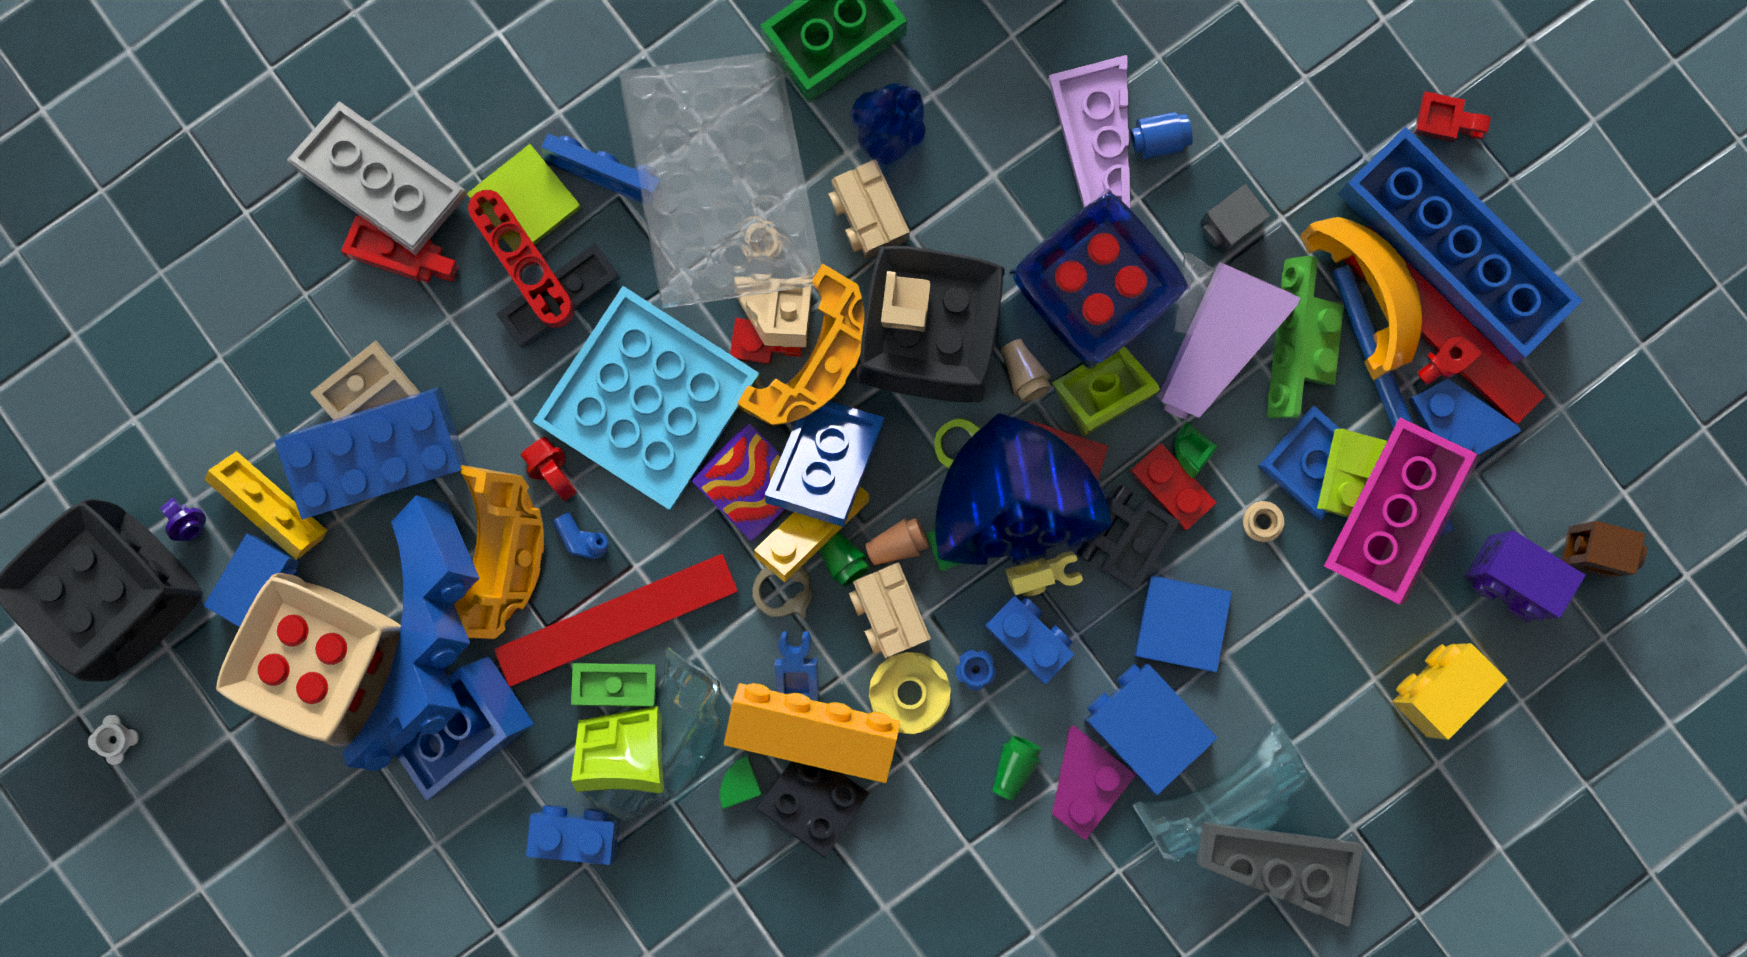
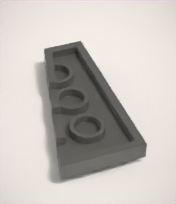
M1203 822L1196 864L1350 927L1363 845L1353 841Z

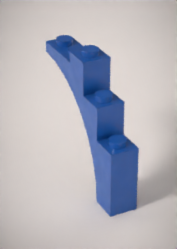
M417 495L391 521L399 546L403 573V612L398 645L389 676L375 708L361 731L342 752L347 767L380 771L390 763L391 759L407 743L416 737L418 732L435 735L444 729L447 722L461 710L445 668L456 660L457 656L470 644V641L454 604L480 578L448 504Z

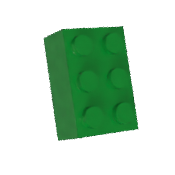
M795 0L762 23L760 29L762 40L807 102L810 103L906 36L907 19L893 0Z

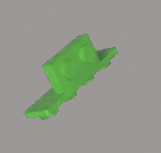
M1314 256L1289 258L1284 261L1281 289L1301 299L1297 307L1276 329L1270 390L1268 393V418L1286 419L1298 418L1300 416L1304 381L1320 385H1335L1344 305L1314 297L1318 263L1317 257Z

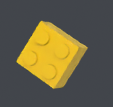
M1472 643L1450 644L1447 647L1441 644L1427 656L1425 662L1428 666L1418 676L1412 673L1396 688L1399 695L1392 703L1426 737L1449 740L1499 690L1507 679Z

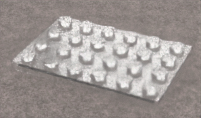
M773 51L620 71L619 79L662 309L813 286L812 280L822 264L782 64Z

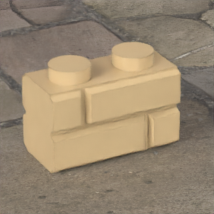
M876 160L867 162L856 167L854 170L847 171L832 179L834 191L828 193V196L837 216L844 213L851 226L845 230V233L854 252L862 250L865 259H869L877 255V250L880 246H897L910 239V231Z
M899 562L853 581L856 590L850 592L849 595L858 616L866 613L872 628L866 630L865 634L874 654L882 651L884 658H887L931 639Z

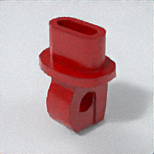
M1451 337L1442 343L1438 353L1434 355L1430 352L1427 355L1430 362L1416 373L1428 386L1441 375L1447 379L1461 372L1473 363L1482 352L1465 337ZM1454 347H1458L1461 350V355L1457 359H1453L1450 356V351Z
M547 437L540 438L521 453L520 456L528 466L526 469L527 475L536 480L546 479L564 502L578 493L561 469L565 462L564 451L560 447H554Z

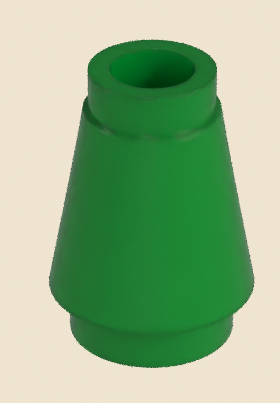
M839 531L819 549L833 581H839L843 587L852 584L853 581L862 577L869 569L865 562L866 555Z
M1015 735L1011 736L1008 743H1003L992 791L1003 798L1014 801L1017 794L1041 762L1039 758L1042 750L1041 747Z

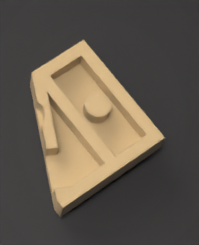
M375 340L310 393L334 420L420 392Z

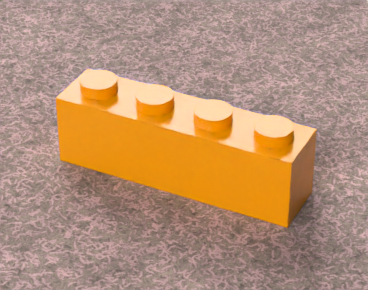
M739 683L732 702L724 745L886 783L900 721L892 719L881 712L865 713L852 710L842 703L833 702L826 704L810 700L809 697L800 693L784 694L771 691L761 684L752 683L745 685Z

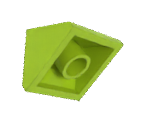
M1122 343L1052 382L1056 393L1082 437L1087 436L1148 401L1160 391L1157 382Z

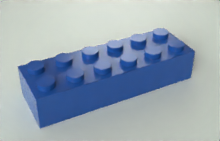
M1406 126L1338 193L1368 225L1384 238L1512 364L1526 358L1583 301Z

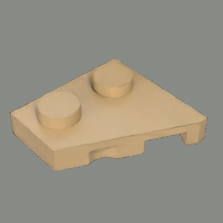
M734 277V294L764 345L806 347L812 299V281Z

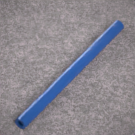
M1346 265L1332 271V275L1366 360L1375 351L1376 343L1374 342L1373 335L1377 330L1351 265ZM1393 371L1375 379L1374 383L1392 429H1394L1399 418L1412 423ZM1450 518L1441 535L1454 531Z

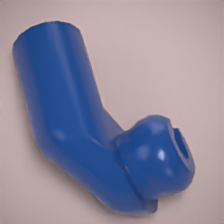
M570 512L552 521L569 554L592 560L605 555L609 547V541L603 533L596 532L595 534L580 531Z

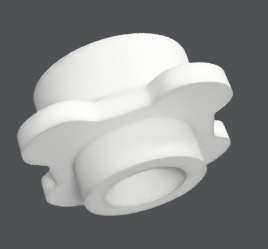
M108 715L103 719V725L99 726L89 736L88 745L90 749L106 757V761L109 764L115 765L120 764L124 760V753L130 746L138 743L139 735L136 730L128 729L121 724V719L117 715ZM112 736H115L117 738V741L114 744L110 742V738Z

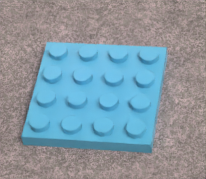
M622 286L533 422L666 509L672 511L691 482L692 477L697 473L739 409L737 402L747 386H754L760 374Z

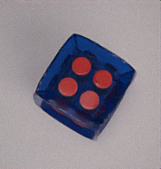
M1111 189L1102 191L1099 198L1066 221L1032 250L1015 269L1007 272L1008 276L1013 277L1016 285L1035 311L1065 346L1083 361L1085 368L1093 370L1098 363L1108 359L1131 342L1163 315L1191 287L1163 246L1135 213L1112 193Z

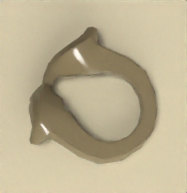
M800 567L790 577L793 582H801L804 585V590L797 593L795 597L791 598L783 606L772 608L763 601L761 586L767 577L775 574L768 568L762 569L755 579L752 596L759 609L772 618L798 614L802 619H805L806 610L813 596L808 572L803 567Z

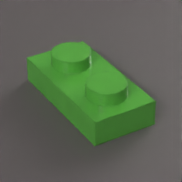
M573 663L571 705L656 707L657 665Z

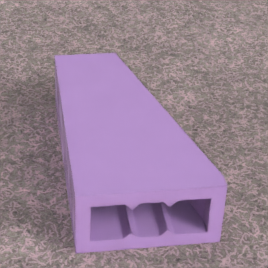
M1219 262L1158 394L1160 400L1166 403L1164 410L1183 419H1187L1188 414L1200 418L1297 307L1301 298Z

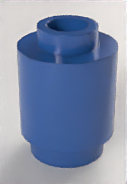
M1176 112L1137 119L1136 128L1130 130L1133 150L1135 153L1141 152L1144 159L1182 152L1184 147L1193 144L1192 128L1186 113L1178 115Z

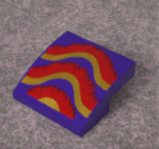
M747 423L691 479L751 542L785 510L765 503V493L782 455L750 423Z

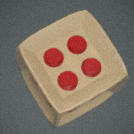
M284 573L273 574L255 597L229 648L218 676L216 690L238 706L297 734L326 742L332 746L349 745L361 731L379 700L391 670L401 625L389 617L330 589L307 583L294 575Z

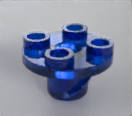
M892 83L879 91L874 89L872 92H865L857 98L852 107L851 118L855 126L858 127V142L862 152L870 159L876 160L882 165H888L900 158L911 146L918 145L925 136L923 100L919 91L906 84Z

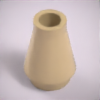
M1022 339L1014 340L1001 348L1014 395L1020 396L1022 402L1033 401L1051 389L1048 381L1051 376L1027 349Z

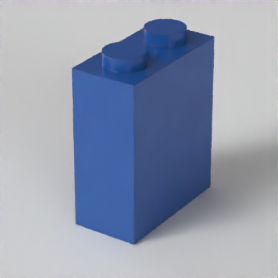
M1133 664L1117 679L1121 686L1111 696L1103 692L1087 707L1091 714L1084 721L1123 763L1136 774V777L1149 791L1158 795L1217 739V736L1149 664H1144L1140 668Z

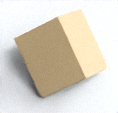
M887 271L881 317L882 327L925 332L930 281L898 277L896 272Z

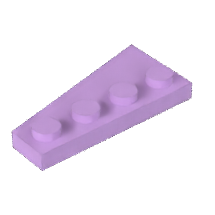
M1127 55L1049 75L1048 81L1086 218L1091 216L1095 221L1089 228V231L1093 232L1108 228V223L1111 225L1112 222L1119 218L1125 223L1129 222L1130 174L1128 163Z

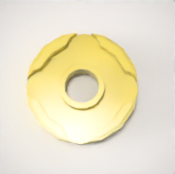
M904 652L889 657L878 666L870 682L869 699L873 712H881L892 719L900 721L898 733L916 734L931 729L942 720L950 704L951 688L947 674L937 661L922 653ZM914 681L921 687L922 696L916 704L906 705L900 701L898 688L903 682Z

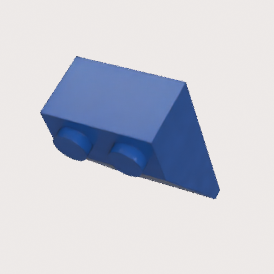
M489 656L460 667L448 677L461 710L447 722L446 727L435 735L418 732L416 737L396 754L426 801L432 799L507 747L534 725Z

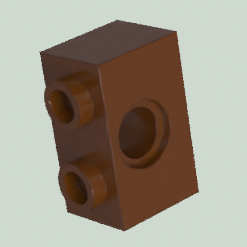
M1600 521L1569 526L1561 560L1578 571L1604 578L1636 575L1637 569L1643 566L1647 555V547L1643 545L1645 533Z

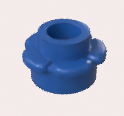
M968 650L960 656V664L956 666V676L960 682L966 684L967 688L981 690L985 684L993 682L996 677V668L993 667L994 659L988 652ZM975 665L980 668V672L977 674L972 672V668Z

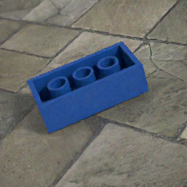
M441 386L288 433L274 441L301 519L462 470L461 465L467 464Z

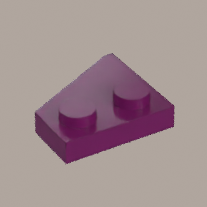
M1071 725L1067 731V741L1051 814L1086 840L1136 774L1078 728Z

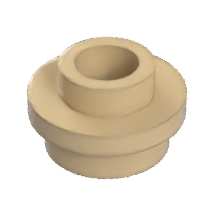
M1260 501L1246 509L1242 524L1245 533L1251 539L1257 542H1269L1281 534L1284 527V516L1275 504ZM1258 515L1268 517L1269 526L1266 530L1257 527L1256 518Z

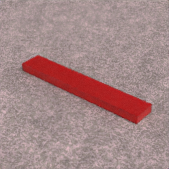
M1370 225L1367 227L1376 232ZM1352 255L1344 259L1343 261L1347 265H1351L1353 271L1369 285L1355 256ZM1403 258L1407 269L1415 280L1420 296L1422 309L1420 336L1437 352L1444 341L1455 336L1465 337L1475 345L1482 354L1467 368L1459 372V374L1501 415L1517 425L1545 395ZM1458 347L1452 348L1450 356L1453 359L1459 358L1461 350Z
M720 554L497 647L494 651L509 687H513L739 591L724 555Z

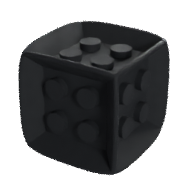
M880 246L877 250V259L873 269L863 324L861 364L857 369L858 382L885 391L951 402H981L985 395L984 382L990 367L995 343L1005 268L987 260L956 253L910 246ZM887 271L896 272L898 277L930 281L925 332L882 327L881 317Z
M85 499L59 515L23 548L0 573V605L53 662L78 680L85 682L111 681L132 668L182 622L203 595L199 585L188 570L154 534L117 504L99 499Z

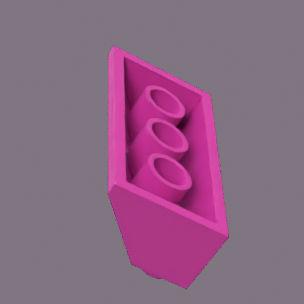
M1399 418L1324 567L1399 605L1405 604L1481 456L1407 420Z

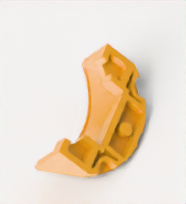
M1334 217L1310 224L1300 235L1309 254L1319 250L1328 252L1335 263L1354 255L1389 323V327L1373 335L1374 342L1376 343L1373 355L1364 361L1372 379L1375 380L1412 362L1421 335L1422 309L1415 280L1407 269L1403 258L1376 232L1352 220Z
M823 263L812 280V285L819 291L821 297L818 311L823 313L824 317L817 344L810 358L788 383L784 384L775 379L767 388L756 389L747 386L737 402L740 410L772 426L799 420L827 404L844 387L845 381L851 371L855 369L861 354L865 313L859 286Z
M461 465L462 470H460V474H462L469 487L476 511L477 540L473 564L480 579L454 606L468 638L495 639L506 630L505 623L517 608L524 609L536 586L541 570V556L544 552L543 522L540 509L534 508L527 492L529 485L522 476Z

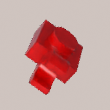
M1425 91L1421 98L1414 134L1454 142L1457 139L1458 132L1467 137L1483 139L1484 133H1488L1491 117L1464 112L1465 99Z
M735 318L730 355L739 361L771 365L773 354L801 358L802 347L764 345L749 319Z

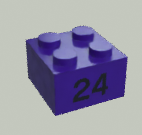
M1511 530L1489 535L1464 577L1474 583L1472 589L1478 594L1490 600H1494L1496 597L1510 605L1507 609L1508 612L1525 622H1530L1531 619L1543 621L1544 619L1560 618L1586 575L1524 536Z

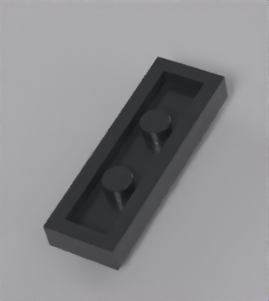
M596 243L554 272L574 304V311L620 279V276ZM547 290L540 294L549 306V310L545 312V315L551 312L556 317L562 313L560 305L564 303V300L557 303ZM523 295L496 314L521 349L552 328L540 320Z

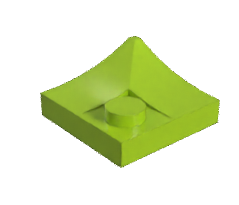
M1335 429L1317 509L1348 518L1387 441L1346 429Z
M658 706L578 720L571 779L576 793L604 789H627L653 793L664 792L662 715Z

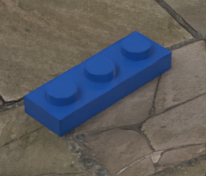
M549 133L547 134L541 146L545 163L655 209L661 196L660 180L656 179L657 177L651 171L642 167H635L634 169L620 164L616 157L604 151H598L596 154L584 149L577 140L563 135L558 138Z

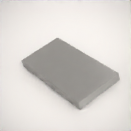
M340 101L287 159L290 167L414 255L421 250L467 196L464 188Z

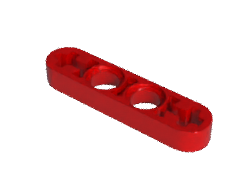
M493 190L476 192L468 204L469 214L536 315L545 325L552 328H560L568 324L574 315V304L507 203ZM485 202H489L492 206L496 205L493 209L502 224L495 227L487 215H481L484 212L482 205ZM509 232L518 233L521 237L519 248L513 252L502 251L500 248L501 238ZM538 265L543 269V277L535 285H527L522 281V272L527 266ZM546 290L557 303L564 300V303L560 305L562 313L556 317L551 312L545 315V312L549 310V306L540 294Z

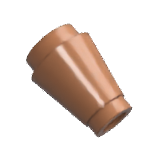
M905 517L872 539V541L865 543L873 565L876 566L881 563L884 564L922 555V550L929 548V542L919 519L916 517L908 521Z

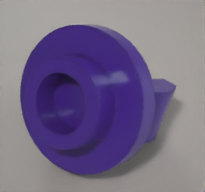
M174 497L160 507L169 520L165 527V532L171 540L189 541L201 533L206 522V516L201 509L188 508L185 504L180 506Z

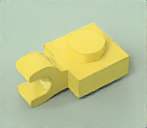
M1072 551L1063 552L1056 558L1047 561L1045 558L1005 569L1009 585L1015 595L1034 596L1046 590V586L1055 584V580H1059L1068 586L1077 585L1083 581L1079 571L1072 574L1064 573V567L1068 563L1077 561V556Z

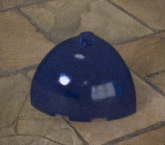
M998 413L965 443L956 455L945 477L938 500L935 522L938 558L948 562L973 565H987V558L1011 556L1012 563L1030 561L1046 557L1045 549L1067 543L1069 548L1076 547L1101 534L1112 526L1107 501L1097 479L1083 459L1066 442L1038 425Z

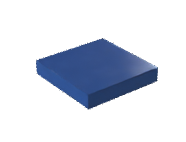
M1313 405L1257 467L1315 519L1320 521L1328 512L1317 509L1334 430L1340 428Z
M1152 575L1149 576L1134 656L1217 672L1232 591Z

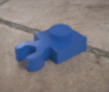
M809 631L803 632L802 645L799 647L790 645L788 633L782 632L778 648L781 655L785 658H777L774 665L776 692L784 694L800 693L809 697L810 700L819 701L818 658H806L812 642Z

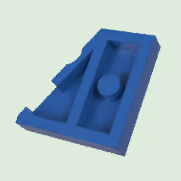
M1448 378L1409 399L1426 430L1478 455L1521 432L1518 425Z

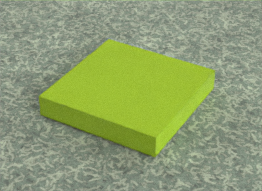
M531 144L523 148L467 193L471 198L476 192L481 190L497 192L507 203L534 245L582 208ZM485 202L482 205L483 214L489 217L495 227L502 224L493 209L496 205L492 206L489 202ZM509 232L502 237L513 251L519 248L521 237L518 233Z

